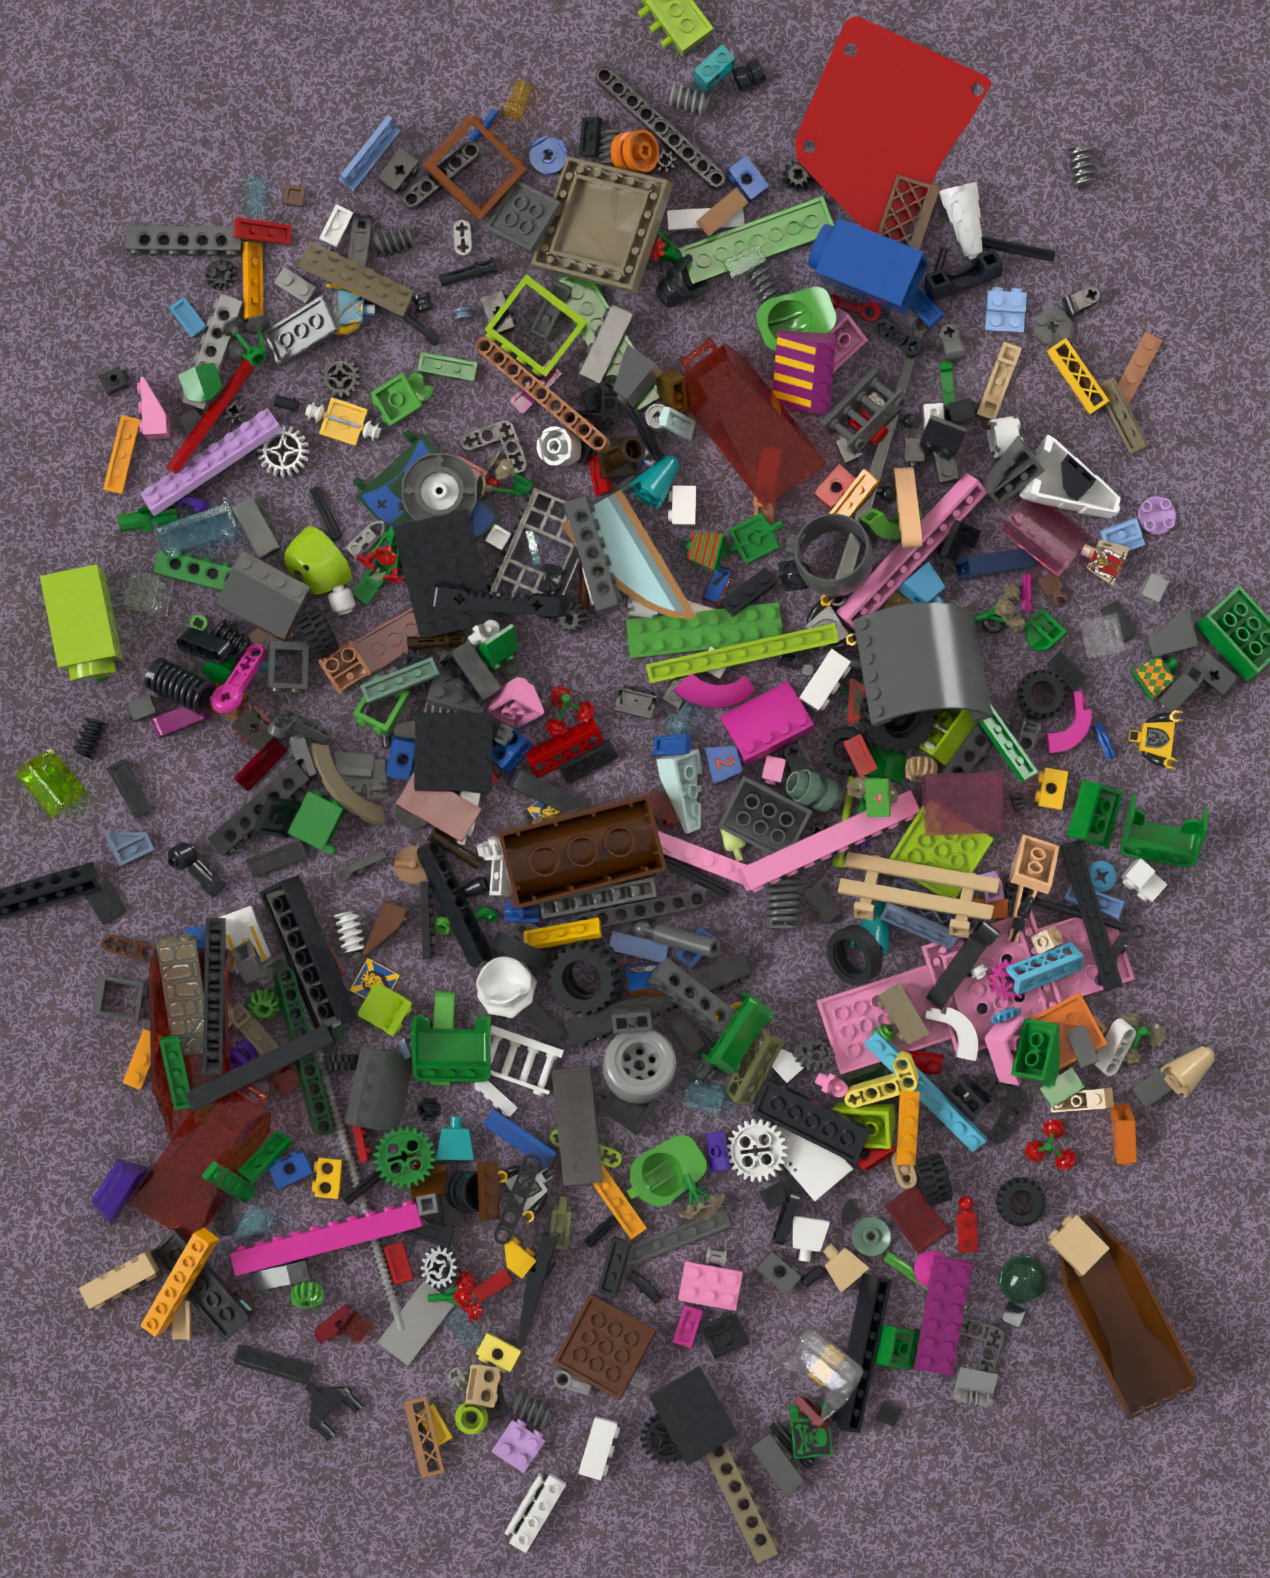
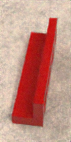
M591 718L589 722L584 721V723H579L569 728L564 736H554L532 747L525 756L536 778H539L559 768L558 765L604 742V739L594 719ZM595 735L598 736V741L594 743H588L591 737ZM576 745L581 746L578 751H571L572 747ZM564 754L562 759L554 760L556 755ZM542 762L547 763L543 769L537 771L536 765Z

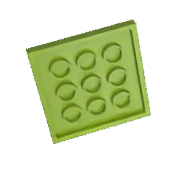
M927 798L889 859L968 873L974 871L994 838L932 799ZM913 879L943 897L956 899L962 890L960 887Z

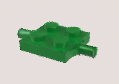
M762 512L728 529L733 538V545L725 548L724 552L732 549L725 554L729 556L737 551L742 556L745 564L780 547L775 531L785 527L784 524L778 526L783 521L780 520L771 525Z

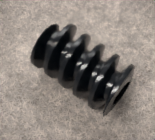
M224 619L217 624L210 634L227 640L233 647L231 655L237 654L236 660L239 661L250 647L249 642L251 639L243 641L245 634L237 636L239 629L231 631L233 624L225 626L227 619Z
M85 717L84 720L88 722V725L82 724L81 727L85 732L78 733L82 739H76L75 741L79 746H73L72 748L76 753L94 760L90 753L97 754L93 746H100L96 739H103L99 732H106L102 725L108 724L92 717Z

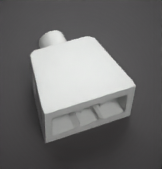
M794 1216L792 1222V1247L800 1249L799 1260L810 1262L812 1251H821L829 1227V1221Z

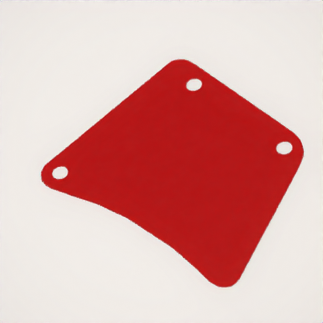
M860 16L851 17L845 22L797 133L795 141L797 159L806 171L862 228L877 233L896 175L898 174L931 185L944 157L968 126L992 83L987 76ZM849 43L854 44L857 49L856 54L853 56H847L844 52V47ZM975 83H980L984 89L983 93L979 96L974 95L971 91V87ZM807 140L815 143L816 148L812 153H807L803 149V144ZM899 180L897 188L900 194L910 189L907 182ZM919 187L914 191L918 199H921L926 195L928 189ZM912 192L902 196L906 206L916 201ZM900 198L893 200L891 203L894 212L904 207ZM918 204L908 208L912 218L919 212L920 207ZM906 210L896 214L900 224L910 219ZM894 216L885 221L888 230L898 225ZM912 222L902 226L905 234L907 233ZM900 228L890 232L894 241L904 237Z

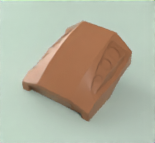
M351 640L341 643L338 650L318 659L319 664L338 694L362 678L371 675L370 670Z

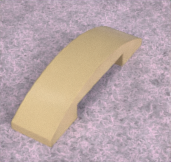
M1003 342L979 406L978 415L991 420L996 419L1022 348Z

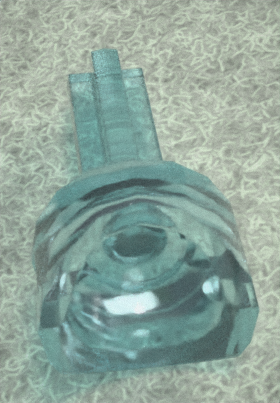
M686 701L678 715L669 714L663 727L669 728L672 735L688 734L692 727L687 720L696 704Z

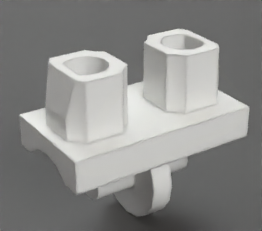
M488 620L484 624L476 625L472 628L474 633L468 639L475 647L482 645L483 642L500 632V625L496 620Z

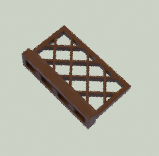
M897 174L877 234L882 236L888 234L889 238L893 240L890 232L900 228L904 237L897 240V242L900 243L906 240L909 247L921 251L941 186L930 185ZM899 180L907 182L910 189L900 194L897 188ZM919 187L928 189L926 196L918 199L914 190ZM912 192L916 201L906 206L902 196ZM900 198L904 207L894 212L891 203L893 200ZM918 204L921 212L912 218L908 208ZM906 210L910 219L900 224L896 214ZM894 216L898 225L888 230L885 221ZM912 222L915 230L906 236L902 226Z

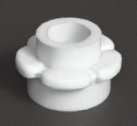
M983 963L975 965L970 970L971 978L976 977L978 980L987 974L986 970L988 967H985Z

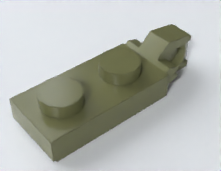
M560 1195L559 1205H554L552 1210L550 1232L560 1234L555 1249L567 1251L572 1211L571 1206H567L568 1196Z

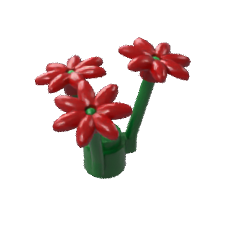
M658 231L657 236L659 237L654 242L649 259L653 258L655 262L661 260L672 264L676 263L680 258V250L676 249L675 244Z

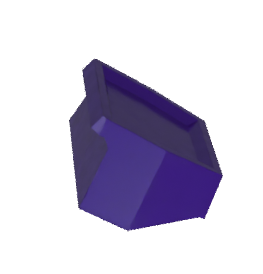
M117 1159L93 1196L91 1203L110 1226L113 1225L148 1170L146 1166Z

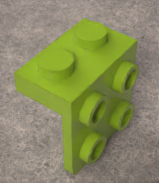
M376 982L367 994L357 1014L393 1037L395 1033L397 1034L400 1031L403 1018L410 1014L412 1002Z

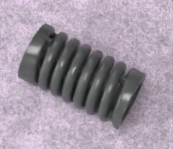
M801 867L797 868V873L789 877L787 874L780 876L781 880L774 884L766 883V886L769 888L765 890L768 895L765 897V900L769 903L765 904V908L768 909L765 912L767 916L765 928H800V917L792 915L800 912L799 908L792 907L800 905L799 900H792L800 898V894L796 893V891H800V886L789 884L800 883L801 880L799 878L793 877L801 875Z

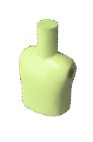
M720 830L725 850L728 852L733 851L736 861L743 860L740 849L745 847L746 841L724 830Z

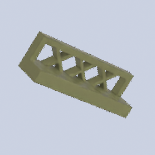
M764 1028L761 1029L740 1061L741 1066L739 1070L733 1074L725 1089V1092L736 1104L752 1105L785 1043L780 1037L770 1036ZM763 1036L765 1039L760 1045V1038ZM754 1052L755 1058L751 1062V1055ZM746 1067V1075L743 1078V1070ZM737 1084L738 1090H737L736 1093H735V1092L733 1091V1089H734L735 1085Z

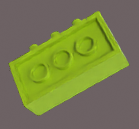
M641 0L645 7L637 12L638 15L642 18L650 12L656 20L654 24L649 26L650 31L654 33L662 28L668 36L660 42L663 48L673 43L679 53L684 56L713 35L714 28L693 0Z

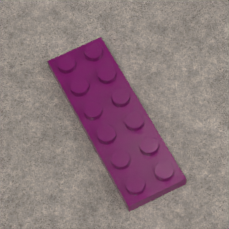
M934 1255L914 1369L952 1376L973 1262Z

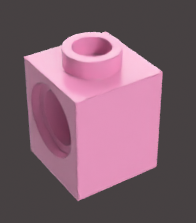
M766 756L761 779L765 780L764 783L776 786V782H781L785 759Z

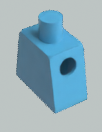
M929 562L898 588L899 592L913 603H945L939 596L945 589V585Z

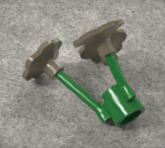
M497 450L485 470L488 471L491 467L495 466L496 479L499 481L506 479L508 476L514 477L513 487L515 490L486 485L485 477L481 475L477 480L478 499L480 500L484 496V492L491 493V491L514 494L519 497L522 493L527 495L532 488L533 482L512 470V459L498 460L500 450Z

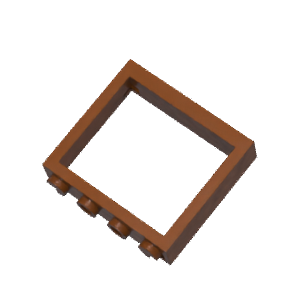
M467 115L422 166L474 218L481 220L525 172L526 168L523 166L524 162L517 155L514 157L509 152L511 149L504 142L500 143L496 139L497 135L491 129L487 130L483 126L484 122L477 115L475 117ZM472 125L516 168L480 208L436 166Z

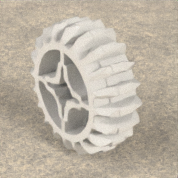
M282 425V431L261 444L260 446L263 448L257 449L258 453L263 454L258 457L259 461L265 460L261 466L263 468L268 466L266 470L268 473L274 469V476H277L280 471L282 478L285 477V472L291 477V470L293 469L298 474L299 470L296 467L299 465L301 468H304L305 466L301 461H308V458L303 456V454H309V450L303 448L309 445L307 442L301 443L305 440V436L303 435L298 438L300 435L299 430L293 434V427H290L287 432L286 426ZM281 437L278 446L269 448L274 439ZM287 437L294 439L299 449L287 446ZM284 443L285 449L289 451L285 452L284 456L282 457L281 453H278L277 451L282 450ZM268 454L278 456L280 466L273 464L269 460ZM298 455L292 464L286 466L287 459L290 456Z

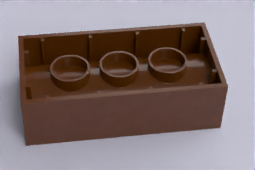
M643 792L492 830L507 874L510 904L516 909L667 870L649 794Z

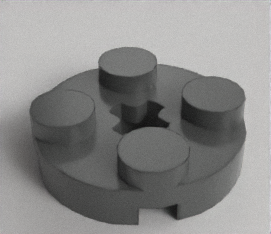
M1056 308L1046 309L1035 320L1033 326L1034 335L1042 344L1053 347L1066 338L1068 340L1072 332L1071 319L1064 310ZM1050 323L1058 326L1055 333H1052V330H1048L1047 327L1050 326Z

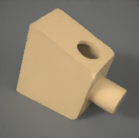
M829 1244L823 1250L829 1258L824 1266L840 1292H843L869 1269L864 1262L845 1247L838 1252L832 1244Z

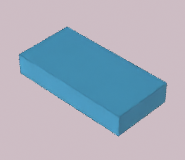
M184 296L169 307L192 339L207 328Z

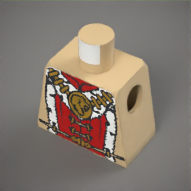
M1099 540L1096 549L1085 544L1080 555L1091 559L1087 566L1088 570L1113 585L1130 548Z

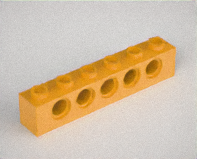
M206 1228L193 1233L140 1325L154 1337L166 1332L219 1241V1238Z

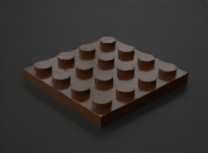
M589 1294L553 1363L615 1399L621 1400L657 1331L598 1297Z

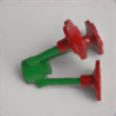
M390 526L388 532H384L383 537L372 552H369L366 557L358 554L356 559L372 571L376 570V566L372 563L374 558L378 559L382 564L394 565L391 575H384L383 580L390 583L405 584L406 580L399 577L400 556L398 547L397 553H392L391 547L397 546L393 526ZM386 540L388 546H385L384 549L380 548Z

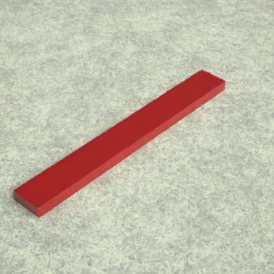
M244 359L165 469L171 473L178 474L256 365L252 366L249 361Z

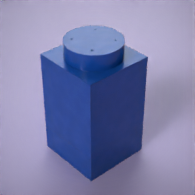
M838 218L834 227L824 224L820 229L810 252L808 267L815 269L821 282L906 316L929 262L922 251Z

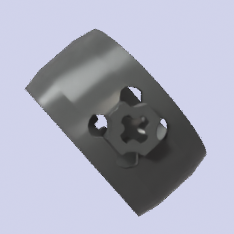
M836 513L818 516L809 521L798 535L790 534L786 541L785 553L794 556L801 578L812 590L819 594L832 597L850 594L860 588L871 573L874 553L869 536L865 529L849 516ZM832 531H845L863 540L866 544V552L862 562L853 572L842 578L820 579L809 574L802 567V560L807 547L820 535Z

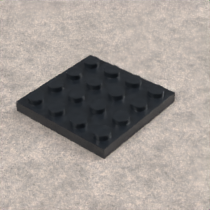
M415 712L414 790L492 791L493 713Z

